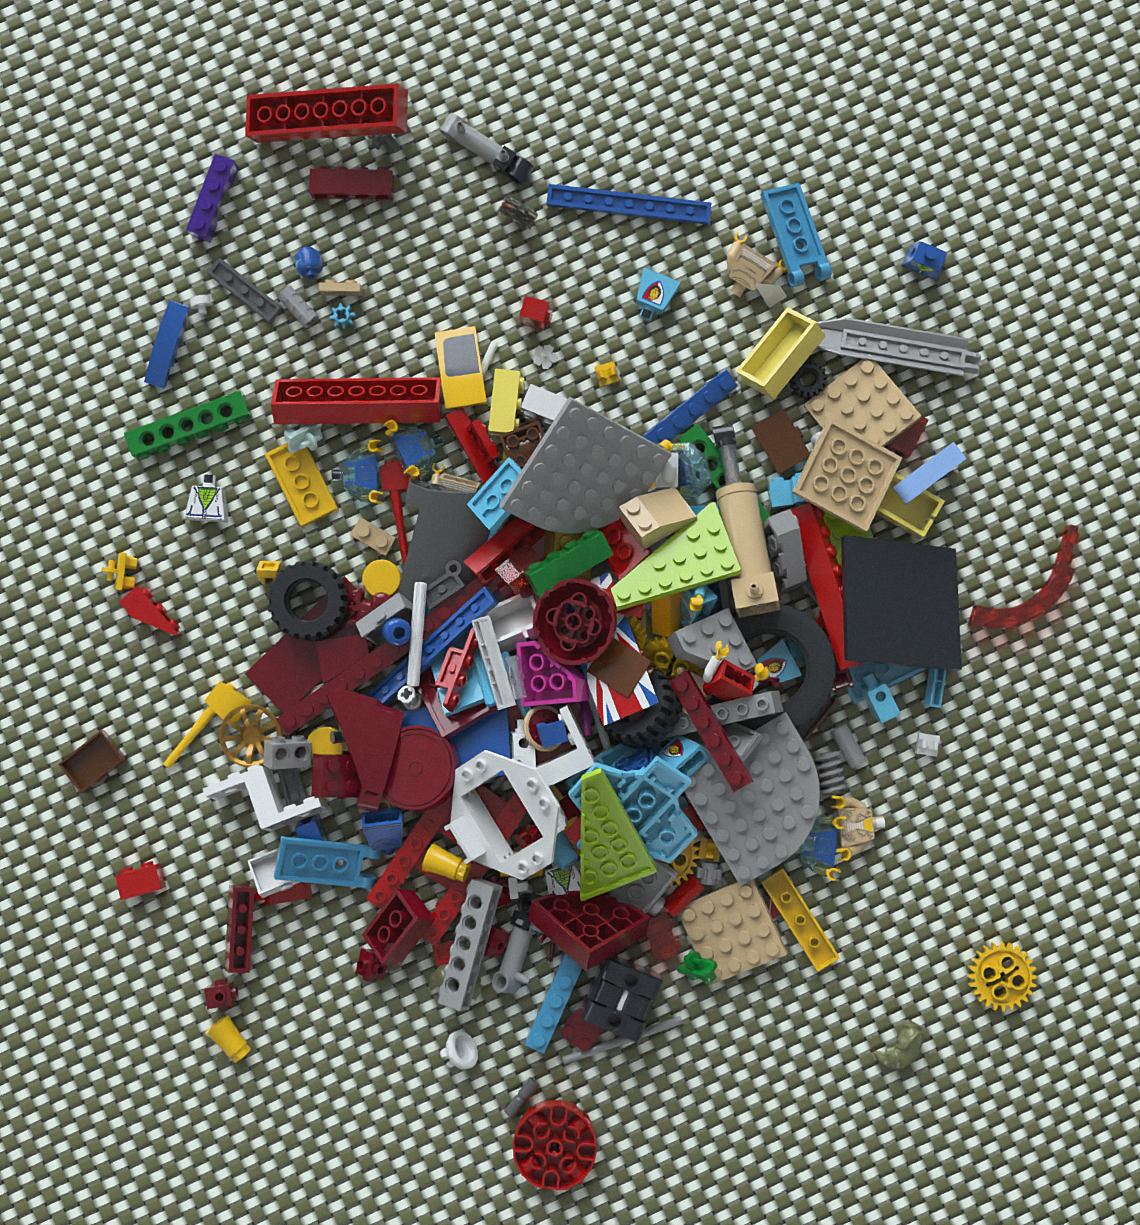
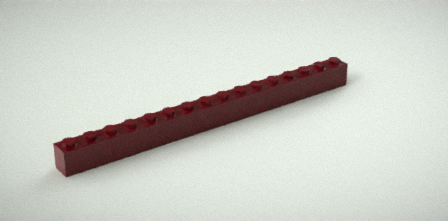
M545 535L534 545L528 547L520 557L485 587L489 588L491 593L494 594L499 591L496 585L530 562L532 564L541 562L544 555ZM475 579L464 589L425 614L423 642L484 587L479 580ZM410 639L407 643L400 646L392 645L386 641L277 717L276 721L287 736L293 735L331 708L326 694L339 687L354 692L408 655Z

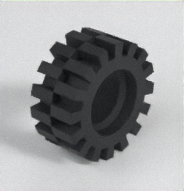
M806 360L789 380V387L793 389L794 395L797 394L799 398L804 397L808 400L815 395H819L820 391L825 389L828 375L825 374L826 369L821 367L822 364H817L814 360H811V362ZM805 372L812 373L816 378L815 385L812 387L803 386L800 381L801 375Z

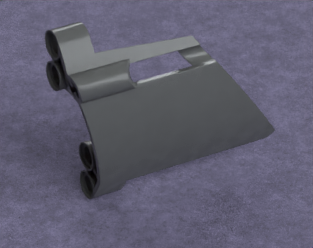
M419 480L409 481L405 502L420 509L398 592L413 603L415 582H424L427 586L446 574L445 566L451 560H456L462 565V572L459 576L465 585L476 579L463 561L485 544L490 534V530L467 505L477 492H448V488L439 484L427 485ZM510 514L504 520L502 528L513 520V514ZM456 565L451 566L450 570L452 573L457 571Z

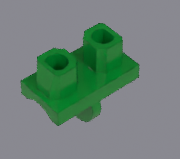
M691 951L684 956L683 964L677 966L676 970L678 973L686 975L689 980L701 979L704 984L711 985L716 979L714 970L718 965L716 961L702 958L699 952Z

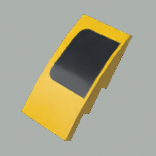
M475 326L436 332V347L446 410L487 404Z

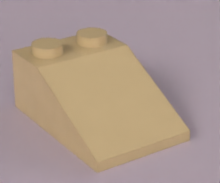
M675 487L637 496L619 506L621 521L643 550L697 519V515Z

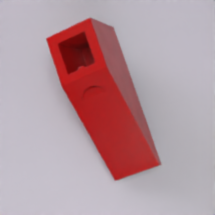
M137 586L119 601L132 618L173 635H182L179 631L180 625L173 618L171 620L168 618L166 608L161 603L157 604L154 601V594L149 588Z

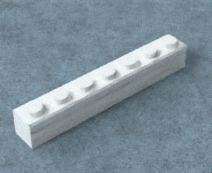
M490 616L472 620L498 710L516 705Z

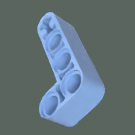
M953 442L895 485L893 489L904 504H907L963 462L966 457Z

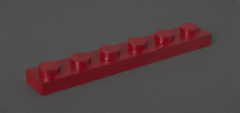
M686 670L669 682L733 793L754 782L690 671Z

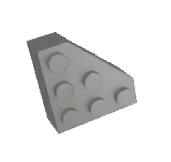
M789 509L768 517L763 524L771 570L780 595L802 587L807 580L799 522Z
M728 608L675 631L667 638L676 658L692 662L703 669L706 668L711 657L716 655L715 644L718 641L722 643L721 649H724L727 644L729 647V655L721 658V660L725 659L747 672L757 665Z

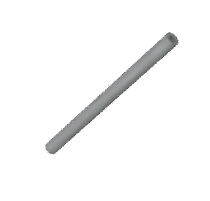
M678 1016L646 1027L641 1038L684 1024L682 1017ZM620 1036L591 1046L586 1052L580 1050L563 1056L562 1059L564 1065L632 1042V1040Z

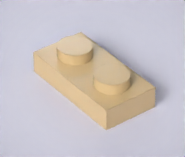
M325 280V283H319V292L322 296H363V288L355 280H346L345 283H337L336 280Z
M361 517L350 534L387 556L397 539Z

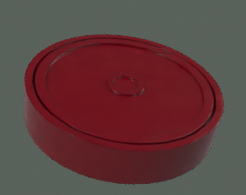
M414 725L400 729L382 795L393 805L415 812L428 811L444 803L453 793L455 770L460 767L459 755L453 743L449 739L443 738L439 731L426 726Z

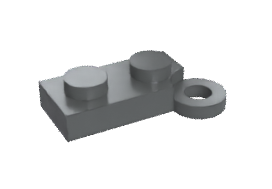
M456 560L449 561L445 566L446 574L427 586L426 604L429 609H434L466 587L459 576L462 572L460 562ZM452 565L457 566V571L454 573L450 570Z

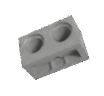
M293 735L292 739L276 736L272 737V740H264L263 765L271 770L311 767L312 742L304 739V736ZM300 747L298 754L295 755L296 749ZM280 748V753L275 756L276 751Z

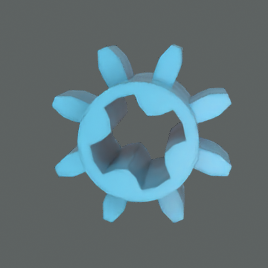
M340 303L338 308H332L334 315L330 316V320H336L334 323L335 328L342 326L346 330V326L349 324L354 325L352 318H355L356 314L353 312L349 313L352 309L350 305L345 308ZM340 314L346 315L347 318H346V319H344V318H341V319H340V318H339V315H340Z

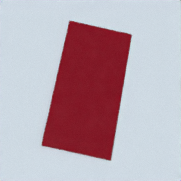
M344 576L343 582L347 585V593L349 594L350 592L357 590V588ZM327 593L301 618L302 620H315L325 612L328 604ZM349 609L348 614L345 615L343 625H340L334 634L331 633L324 639H317L316 641L299 640L285 634L245 675L285 713L295 706L322 679L316 642L360 634L357 626L348 623V619L355 612Z

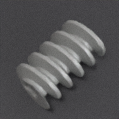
M841 751L819 753L820 757L816 758L815 761L821 762L822 765L816 767V769L823 771L822 774L818 775V778L824 779V782L820 783L819 786L825 787V790L820 792V794L836 795L846 793L841 791L846 788V784L840 783V781L845 779V776L838 775V773L844 770L843 767L837 766L842 763V759L836 758V756L841 754Z

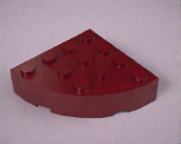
M567 891L563 895L552 893L532 900L528 920L580 967L587 971L646 936L651 917L629 903L626 906L617 902L615 897L600 894L581 901L580 891Z

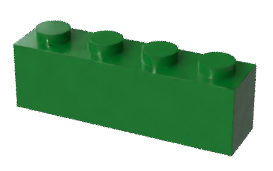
M592 529L585 532L581 539L568 542L561 551H554L546 556L547 559L531 564L528 567L529 570L525 571L524 574L535 594L542 598L543 593L547 589L552 591L553 586L560 581L574 579L614 554L603 533Z

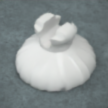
M461 1030L454 1031L449 1035L446 1048L440 1052L442 1058L444 1056L449 1058L450 1061L446 1063L449 1068L456 1066L463 1070L474 1067L478 1060V1050L475 1042L470 1035Z

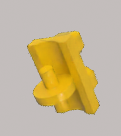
M120 552L118 554L117 569L114 568L115 560H109L108 568L102 567L101 571L107 572L108 581H113V575L116 573L114 590L121 591L122 589L134 588L135 577L124 576L125 568L136 569L137 558L126 556L127 553Z

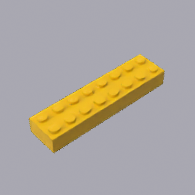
M782 867L760 881L817 972L840 958Z

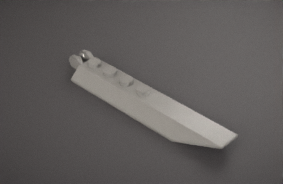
M846 317L817 322L826 335L816 347L820 350L842 356L964 376V372L977 374L980 370L978 365L965 363V360L969 362L981 361V354L966 351L969 338Z

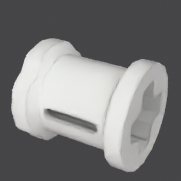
M403 686L398 691V699L404 703L408 710L413 711L421 706L422 698L411 686Z

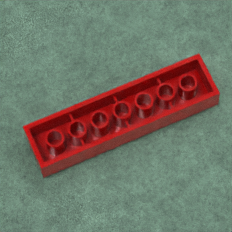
M394 83L247 95L245 136L256 143L407 133L408 91L400 84Z
M441 377L276 379L271 400L274 424L282 425L386 423L389 420L408 424L440 423L443 398Z

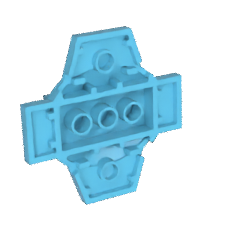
M656 756L646 768L643 766L640 770L627 772L595 762L585 773L587 774L602 768L652 858L671 863L697 836L696 828L679 807V796L691 784V779L660 757ZM581 778L569 791V797L580 811ZM580 838V840L577 842V848H579L580 850H581V838Z

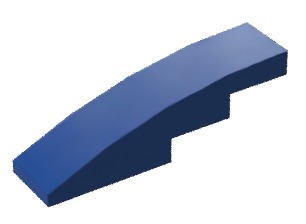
M169 301L153 346L144 380L145 383L160 388L167 386L170 368L174 366L177 349L182 343L190 309L189 306Z

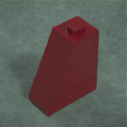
M360 634L317 641L316 646L322 683H328L368 655L370 650H373L372 642L365 637L362 638Z

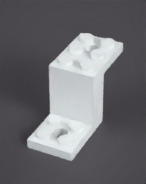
M569 704L559 709L558 718L569 729L567 736L571 745L576 744L577 747L536 766L560 805L559 819L564 827L567 826L568 819L552 785L591 767L596 762Z
M259 764L248 767V771L242 774L240 772L232 773L224 781L214 780L208 783V787L203 788L205 797L214 800L248 789L261 829L270 832L329 810L327 801L315 798V796L303 800L304 804L298 806L292 804L284 807L272 770Z

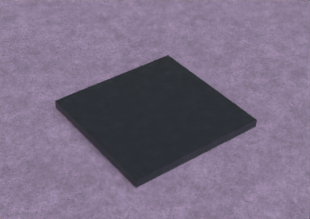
M842 536L841 558L845 661L951 671L962 670L956 548Z

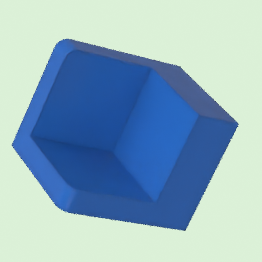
M562 720L549 724L544 722L536 724L543 748L569 741Z

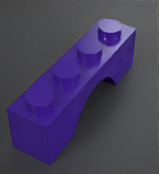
M214 154L186 231L192 237L211 243L218 225L217 217L220 203L228 188L232 187L239 169L234 160Z

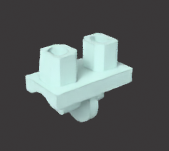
M300 424V429L296 431L293 428L285 430L284 437L288 443L289 451L293 454L306 447L311 451L317 449V442L323 439L321 433L322 424Z

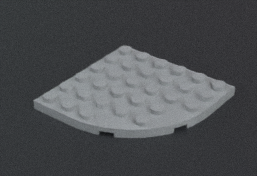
M569 397L499 506L501 509L548 531L581 533L592 529L595 530L621 518L619 506L637 496L646 494L672 454Z
M786 712L754 730L759 732L763 738L743 762L754 782L733 793L715 760L709 757L701 767L689 776L691 784L684 791L740 886L778 866L794 854L809 835L817 816L820 797L817 769L808 748Z

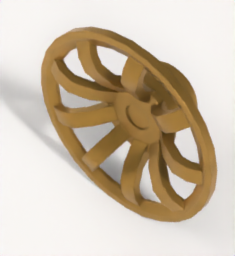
M253 704L243 705L232 710L224 718L219 731L220 746L226 757L237 765L251 767L259 764L261 766L264 759L252 762L253 749L257 748L264 758V748L261 743L264 740H272V738L266 737L264 732L275 726L277 736L282 737L281 726L276 721L274 714L268 709ZM246 710H258L253 723H250ZM239 712L245 724L243 727L230 720ZM265 713L272 722L261 727L259 726L262 714ZM227 724L239 731V735L225 736ZM240 740L241 743L230 753L225 742ZM245 746L248 747L246 762L235 757Z

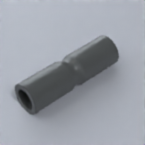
M529 1077L518 1091V1094L505 1108L504 1112L514 1119L525 1102L537 1089L539 1083L532 1077Z

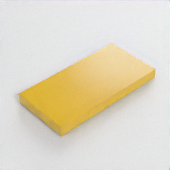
M285 443L264 454L302 528L339 510L308 447L292 454L288 449V443Z

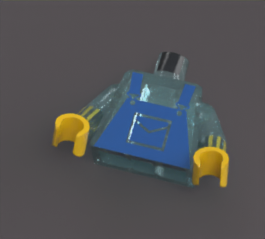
M394 420L384 423L383 426L389 428L385 434L387 436L392 433L394 434L391 437L390 444L405 476L411 475L409 481L425 476L434 464L436 456L434 449L443 446L441 437L437 434L429 438L425 429L397 424Z
M370 440L368 444L359 447L350 453L347 459L343 460V469H332V481H344V489L348 491L350 496L360 502L382 504V501L377 500L380 494L383 495V492L379 490V456L374 453L382 452V448H376L377 443L381 442V440Z
M669 440L659 443L658 445L667 451L678 453V481L681 492L678 489L676 490L684 500L701 496L706 486L711 484V472L706 455L697 450L692 443L674 442L671 444Z
M846 816L836 818L819 817L815 819L809 835L799 847L798 856L802 858L803 864L812 872L828 877L831 881H839L833 877L835 871L841 873L840 869L833 867L838 829L847 828V826L840 824V820L847 819Z

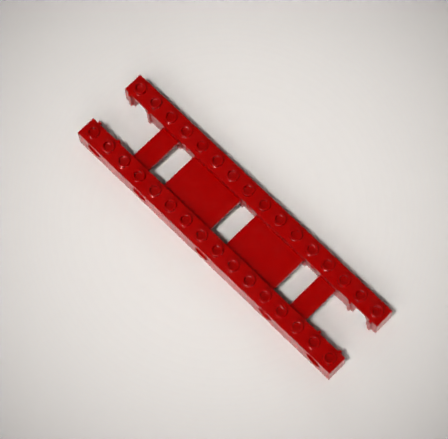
M562 628L564 635H566L568 630ZM516 700V705L508 707L510 731H515L516 719H524ZM580 702L564 703V706L570 705L582 731V721L579 719V711H581ZM565 725V727H566V733L568 734L569 729H568L567 725ZM524 738L519 740V745L524 743ZM570 741L561 743L559 747L551 751L535 749L536 766L568 751L572 746ZM480 785L475 790L507 841L526 814L527 809L516 791L510 800L506 802L483 785ZM453 793L438 807L424 812L366 897L368 901L381 909L396 888H399L401 884L408 880L406 877L413 867H416L444 886L448 891L442 900L436 903V909L431 914L435 920L422 936V938L434 946L437 945L465 903L467 897L466 889L471 879L482 878L489 868L475 861H470L471 869L465 882L452 880L445 876L422 870L423 861L428 851L426 848L437 832L457 844V840L451 830L445 831L444 829L451 821Z

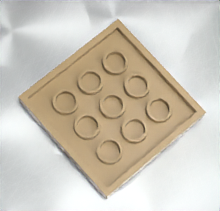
M866 359L860 360L829 384L823 391H820L819 395H815L804 404V408L822 429L827 419L832 418L882 447L921 419V414L876 361Z
M829 418L792 493L853 527L867 532L902 457Z
M755 879L742 886L737 881L696 898L683 911L678 913L695 951L699 952L702 958L716 961L718 965L714 970L716 979L712 984L788 954Z

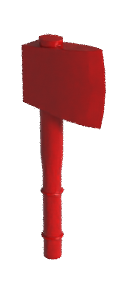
M404 460L385 461L384 465L379 466L383 492L390 493L402 563H405L409 549L400 491H407L411 475L408 473L404 474V471L407 469ZM417 462L414 463L413 466L418 468ZM420 474L414 480L420 481Z

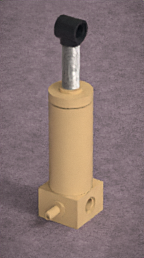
M733 423L712 427L716 448L720 451L727 485L718 489L715 493L718 510L741 569V574L733 576L731 580L738 617L780 610L755 485L753 483L740 482L741 477L735 451L737 442Z

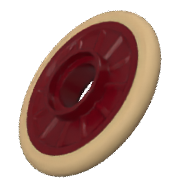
M538 705L532 708L524 719L523 730L529 744L537 750L551 751L561 744L543 748L536 728L538 723L544 722L549 724L559 721V712L555 708L548 705Z

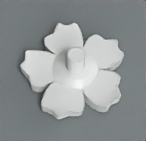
M539 345L535 347L534 354L536 356L533 358L534 364L538 366L542 364L543 369H549L552 363H556L558 359L556 353L553 352L554 347L545 345L544 350Z

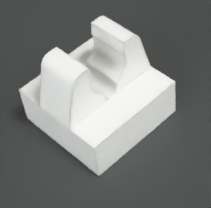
M918 733L915 753L937 757L940 736Z
M508 877L510 899L519 898V892L529 891L528 881H518V878Z

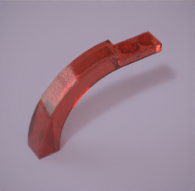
M1072 524L1065 526L1052 572L1044 586L1032 598L1011 608L997 609L974 605L967 626L982 629L1013 627L1029 622L1050 609L1066 591L1075 572L1074 568L1067 566L1071 564L1074 557L1072 549L1079 539V527Z

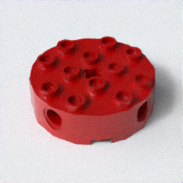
M560 1099L542 1101L530 1107L518 1121L513 1136V1157L521 1175L533 1186L556 1191L567 1190L581 1183L593 1168L597 1154L596 1130L589 1116L576 1104ZM552 1142H554V1143H557V1142H558V1143H559V1147H556L555 1145L551 1147V1143H552Z

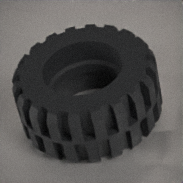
M315 561L295 562L294 565L284 567L285 570L278 572L275 576L276 580L271 582L269 586L271 588L270 594L267 593V600H269L267 608L268 612L272 614L271 619L273 623L277 624L278 629L288 634V636L299 640L316 641L317 639L327 638L331 633L334 634L338 630L337 628L343 625L345 615L349 612L347 608L348 602H350L347 593L348 588L344 584L343 578L332 568ZM303 582H316L327 593L328 604L326 610L315 620H302L291 610V594Z
M655 668V673L650 681L658 703L650 706L648 711L636 721L629 722L628 715L603 726L607 734L629 748H638L640 750L647 749L648 746L651 748L655 747L659 741H665L669 733L672 734L675 730L674 725L679 722L680 716L678 715L682 712L680 700L669 682L671 679Z

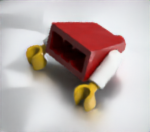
M718 641L715 644L716 655L711 657L703 674V692L706 695L712 694L723 701L752 696L753 690L759 684L758 681L769 677L767 667L764 668L762 663H758L754 667L756 673L754 676L725 659L721 660V658L729 655V647L727 644L724 649H721L722 643Z

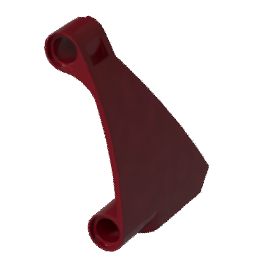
M336 687L326 694V697L342 731L361 784L356 807L376 813L392 764L404 712L384 706L378 699Z

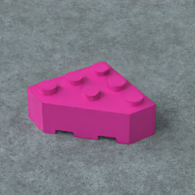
M538 641L516 643L522 707L590 701L586 677L573 665L562 664L550 658L543 652Z

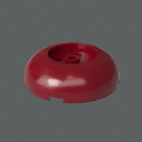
M583 579L562 580L553 586L552 591L547 589L543 593L542 598L540 597L533 614L534 635L543 652L553 660L567 665H582L599 658L611 645L617 628L616 610L608 594L598 585ZM573 605L575 611L569 614L567 608ZM589 610H592L594 613L591 619L587 617ZM564 626L570 629L567 635L563 633L562 628ZM584 631H587L588 638L586 640L582 639V633Z

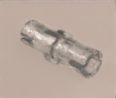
M519 655L506 657L505 660L509 673L507 678L511 683L513 700L526 698L527 695L523 681L525 676L521 672Z

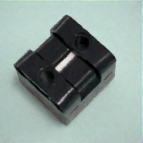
M615 954L600 962L582 1007V1019L629 1040L640 1042L654 1000H657L664 983L661 974Z

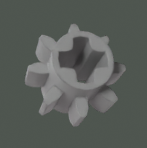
M702 862V867H697L696 877L701 878V884L716 885L717 880L722 879V870L717 869L718 863Z

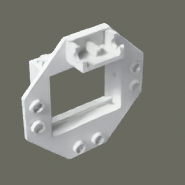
M484 750L455 770L451 821L444 829L445 831L451 830L457 840V844L460 845L467 856V859L464 860L465 864L475 861L524 880L554 862L557 833L564 830L565 827L559 819V803L538 769L526 765L521 755L510 759ZM502 771H504L543 836L516 854L511 850L475 790Z

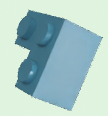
M802 472L795 473V476H792L790 480L784 481V477L773 478L772 482L767 484L770 509L801 506L809 503L792 493Z

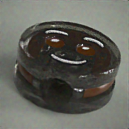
M508 196L504 197L503 203L497 210L505 218L529 230L533 226L534 219L536 220L538 217V213Z

